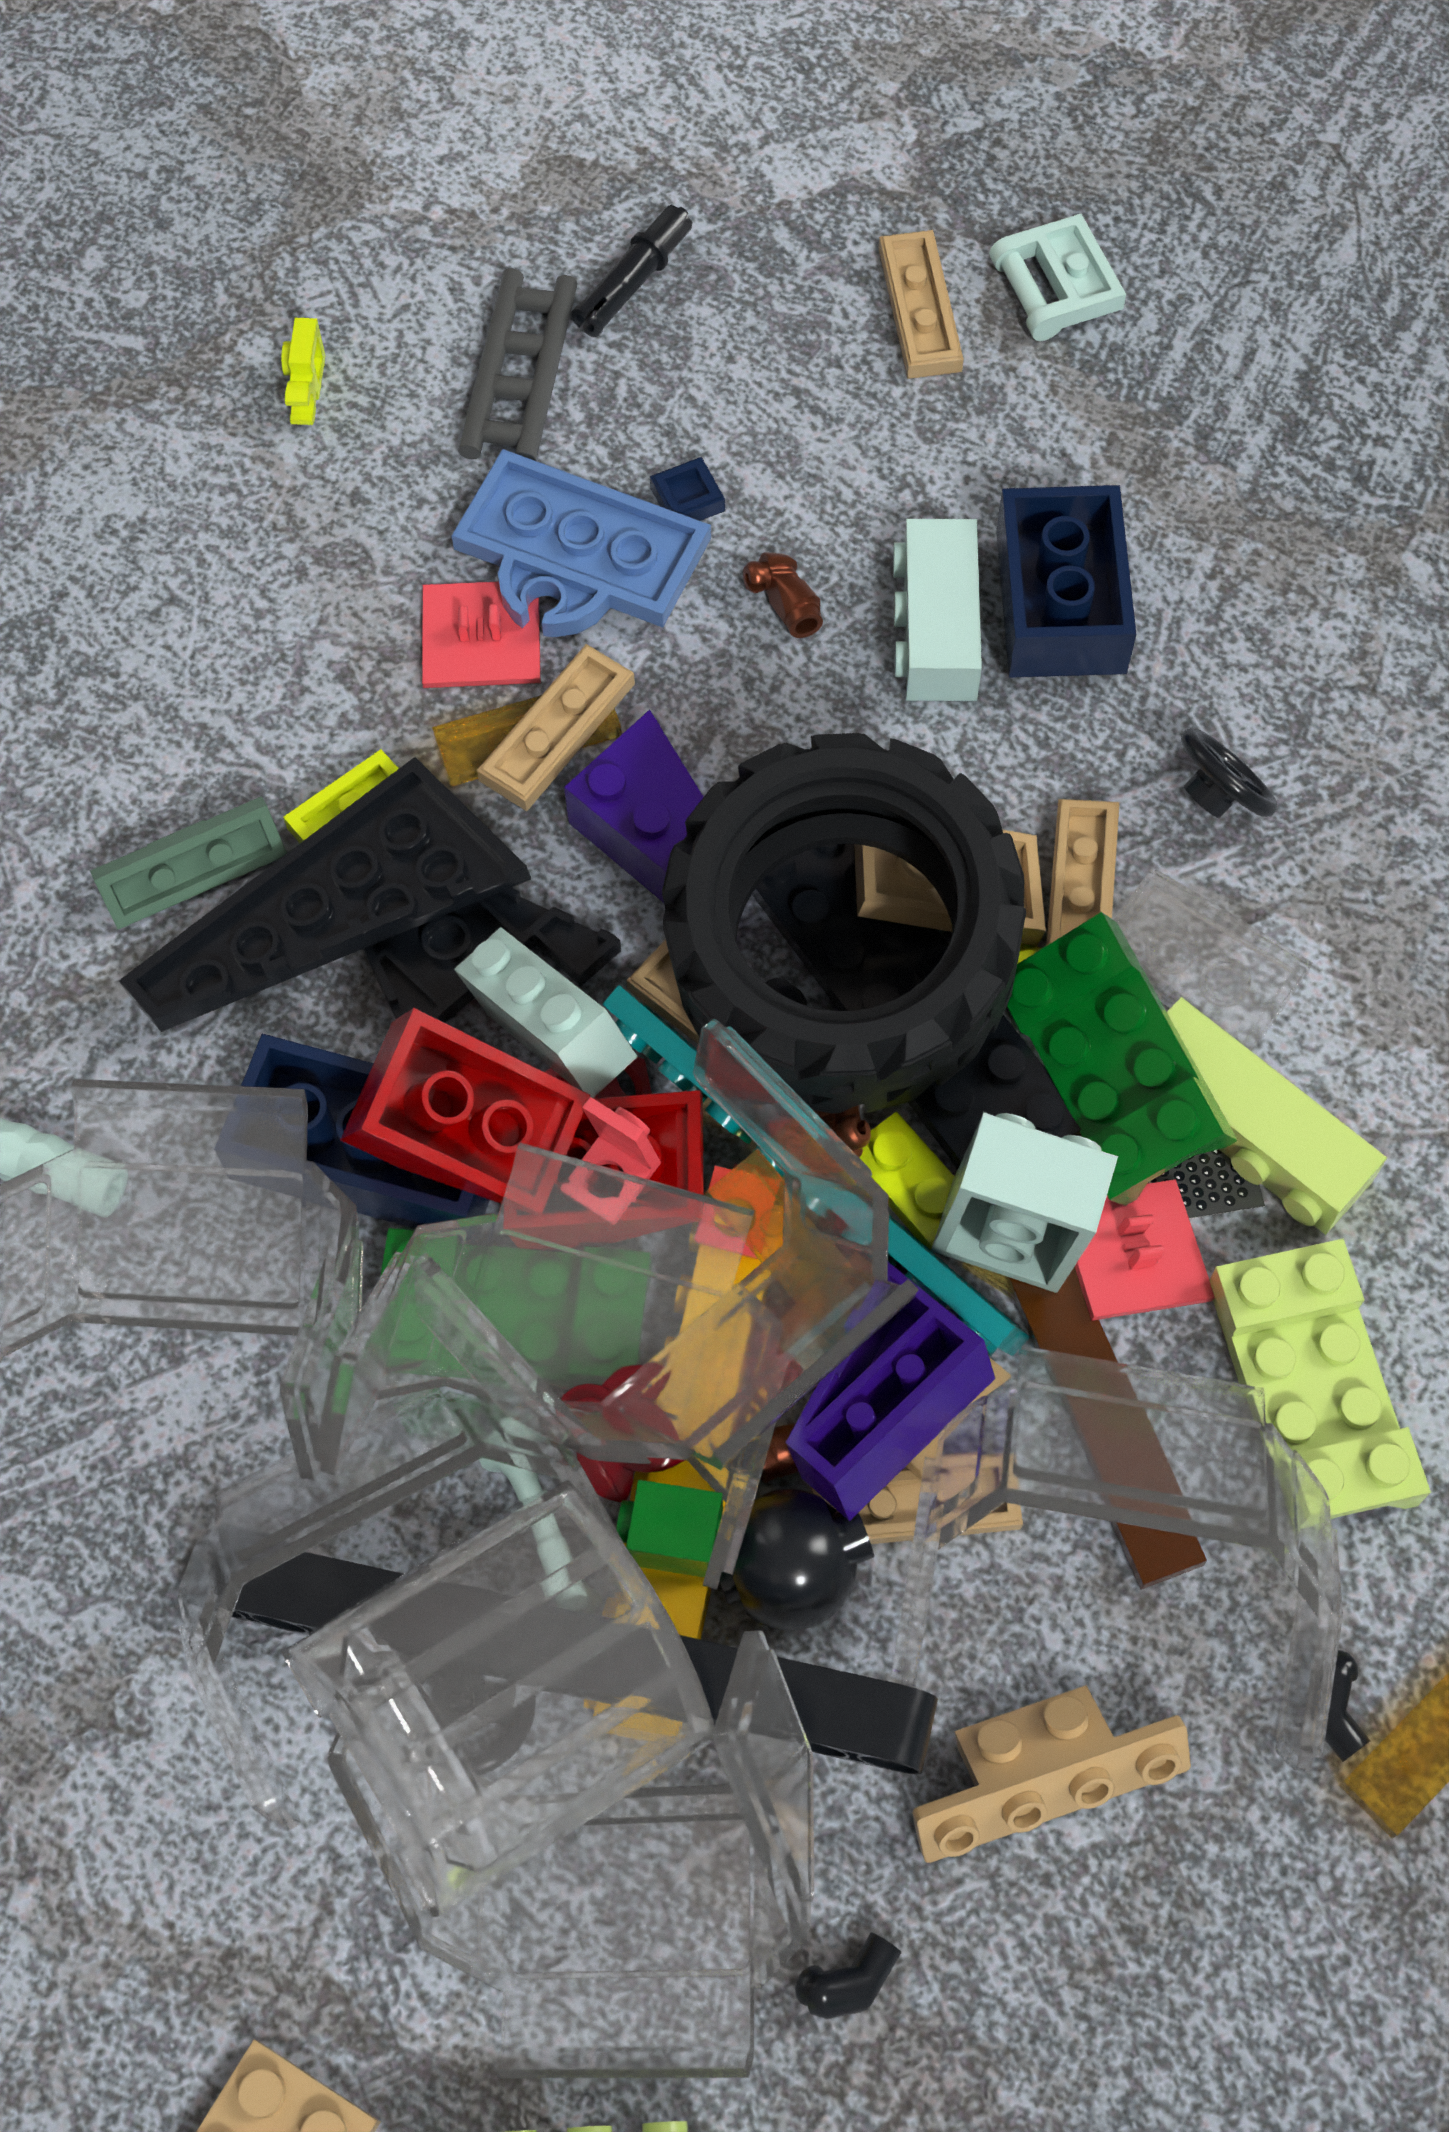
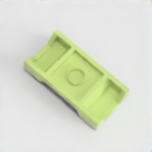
M1344 1238L1216 1266L1209 1280L1215 1297L1213 1303L1287 1535L1291 1536L1305 1532L1337 1517L1380 1507L1391 1506L1408 1509L1419 1506L1431 1491L1409 1427L1401 1429L1399 1427L1359 1310L1365 1299Z

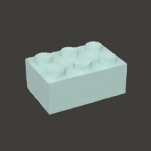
M983 1113L953 1179L931 1251L1057 1293L1097 1232L1118 1156L1103 1152L1096 1142L1081 1136L1067 1135L1060 1138L1036 1130L1032 1122L1018 1115L1001 1113L993 1116Z

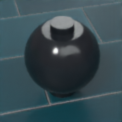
M781 1489L762 1494L739 1510L726 1529L721 1545L727 1561L714 1565L728 1605L741 1601L746 1615L759 1624L777 1630L794 1631L814 1627L838 1612L849 1598L855 1586L858 1564L874 1558V1552L859 1513L849 1521L819 1495L804 1490Z

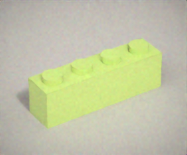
M1181 997L1167 1013L1238 1140L1230 1146L1219 1150L1231 1159L1233 1168L1241 1177L1252 1184H1262L1279 1197L1285 1210L1296 1221L1306 1226L1314 1225L1326 1235L1372 1184L1387 1157Z

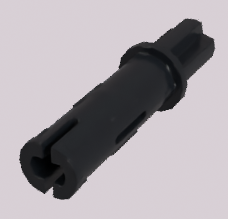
M669 205L645 232H637L631 238V246L587 297L572 310V319L579 328L594 311H597L584 331L587 335L591 337L599 336L603 332V328L654 271L663 270L668 265V255L692 229L693 222L687 216L688 212L682 206L678 208L674 205Z

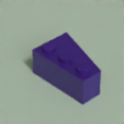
M649 709L564 786L569 824L664 903L662 888L670 852L674 844L686 837L685 821L702 800L703 795Z
M888 1261L884 1263L877 1276L879 1285L862 1315L856 1314L848 1328L849 1339L832 1370L826 1368L786 1440V1445L802 1479L849 1521L996 1379L984 1339Z

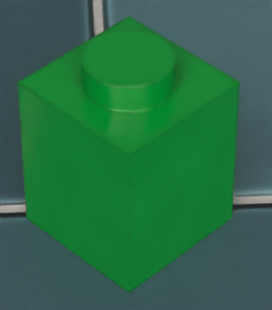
M638 1480L635 1500L623 1499L621 1502L616 1528V1542L627 1543L626 1554L628 1564L630 1566L712 1579L723 1515V1493Z

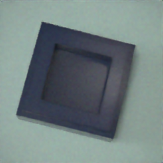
M702 457L650 476V489L660 507L699 521L725 512V498Z

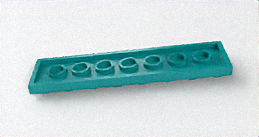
M620 985L604 1001L602 1005L618 1018L615 1023L631 1047L639 1053L642 1052L656 1065L664 1058L665 1060L657 1068L664 1076L682 1091L700 1090L703 1095V1103L709 1097L712 1101L705 1111L730 1133L736 1134L748 1145L754 1138L760 1141L752 1151L758 1158L795 1186L801 1179L806 1181L809 1185L801 1193L804 1198L830 1220L833 1219L843 1228L849 1221H852L858 1228L851 1235V1238L880 1263L888 1261L895 1267L899 1262L908 1270L905 1274L907 1278L944 1308L947 1305L959 1314L957 1318L984 1339L990 1356L997 1349L1013 1356L1028 1341L1030 1336L827 1160L819 1156L813 1148L652 1009Z

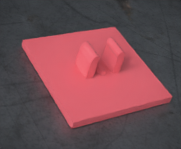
M499 581L423 585V688L541 683L539 597L530 603L528 608L530 621L524 628H521L512 620L503 607Z
M1176 1179L1148 1183L1137 1200L1127 1206L1111 1201L1108 1196L1106 1197L1097 1232L1074 1266L1091 1321L1212 1302L1215 1299Z

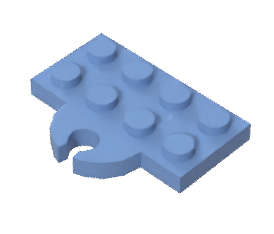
M502 449L453 532L452 541L454 550L500 566L498 579L503 607L512 620L521 628H524L530 621L528 608L534 599L541 596H551L559 601L557 606L544 613L542 631L543 636L560 637L578 634L597 624L610 608L664 627L711 540V525Z

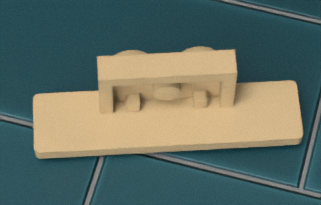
M1087 1685L959 1729L955 1731L958 1750L975 1787L918 1806L912 1811L919 1848L927 1863L946 1857L961 1856L976 1846L1016 1832L1031 1831L1046 1821L1080 1809L1098 1807L1111 1798L1147 1785L1163 1784L1176 1775L1188 1771L1191 1767L1187 1728L1181 1717L1176 1715L1114 1737Z

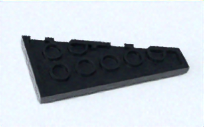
M414 757L130 971L119 982L138 1007L160 1032H163L529 881L531 876L527 865Z

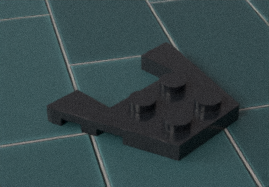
M509 888L366 947L362 951L395 1019L415 1008L446 1023L475 998L454 969L479 944L486 941L500 927L531 950L533 947L538 946L580 987L621 952V942L614 934L604 929L596 932L574 922L573 915L556 907L548 910L522 898L520 891Z

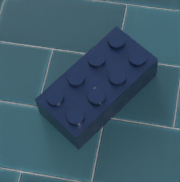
M261 1034L216 1146V1151L230 1178L417 1230L454 1234L457 1241L475 1244L490 1202L489 1199L398 1168L341 1141V1137L374 1063Z

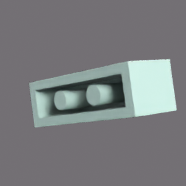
M906 519L904 542H894L893 578H904V591L894 592V627H905V641H895V677H906V701H977L982 670L977 519Z
M501 927L486 941L479 944L454 969L490 1018L572 1086L590 1094L592 1098L638 1057L604 1007Z

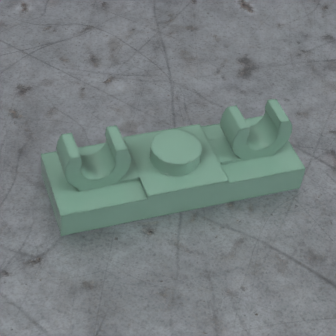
M261 796L208 820L199 821L147 844L146 847L90 870V873L119 930L274 862L287 854L267 804Z

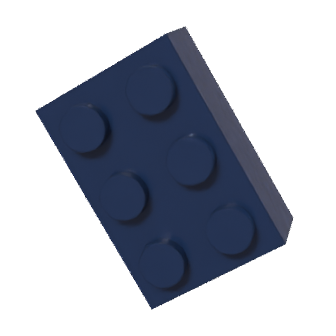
M1120 485L1002 489L996 535L1009 678L1127 674L1137 634Z

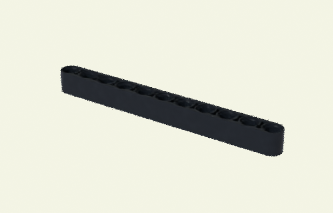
M210 1532L207 1535L186 1601L195 1607L231 1618L451 1669L467 1670L477 1675L906 1774H922L938 1698L935 1695L898 1683L216 1532Z

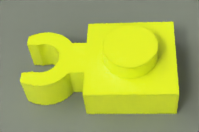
M295 318L291 341H284L282 345L281 362L283 374L290 376V381H288L285 391L286 406H291V424L313 425L315 421L316 400L320 398L326 356L317 318Z

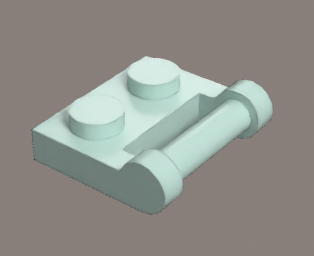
M1082 214L1006 236L995 242L990 249L989 255L995 268L1000 272H1005L1028 315L1026 326L1036 341L1048 340L1058 334L1062 328L1124 308L1126 293ZM1034 256L1037 258L1059 301L1050 304L1046 303L1024 259Z

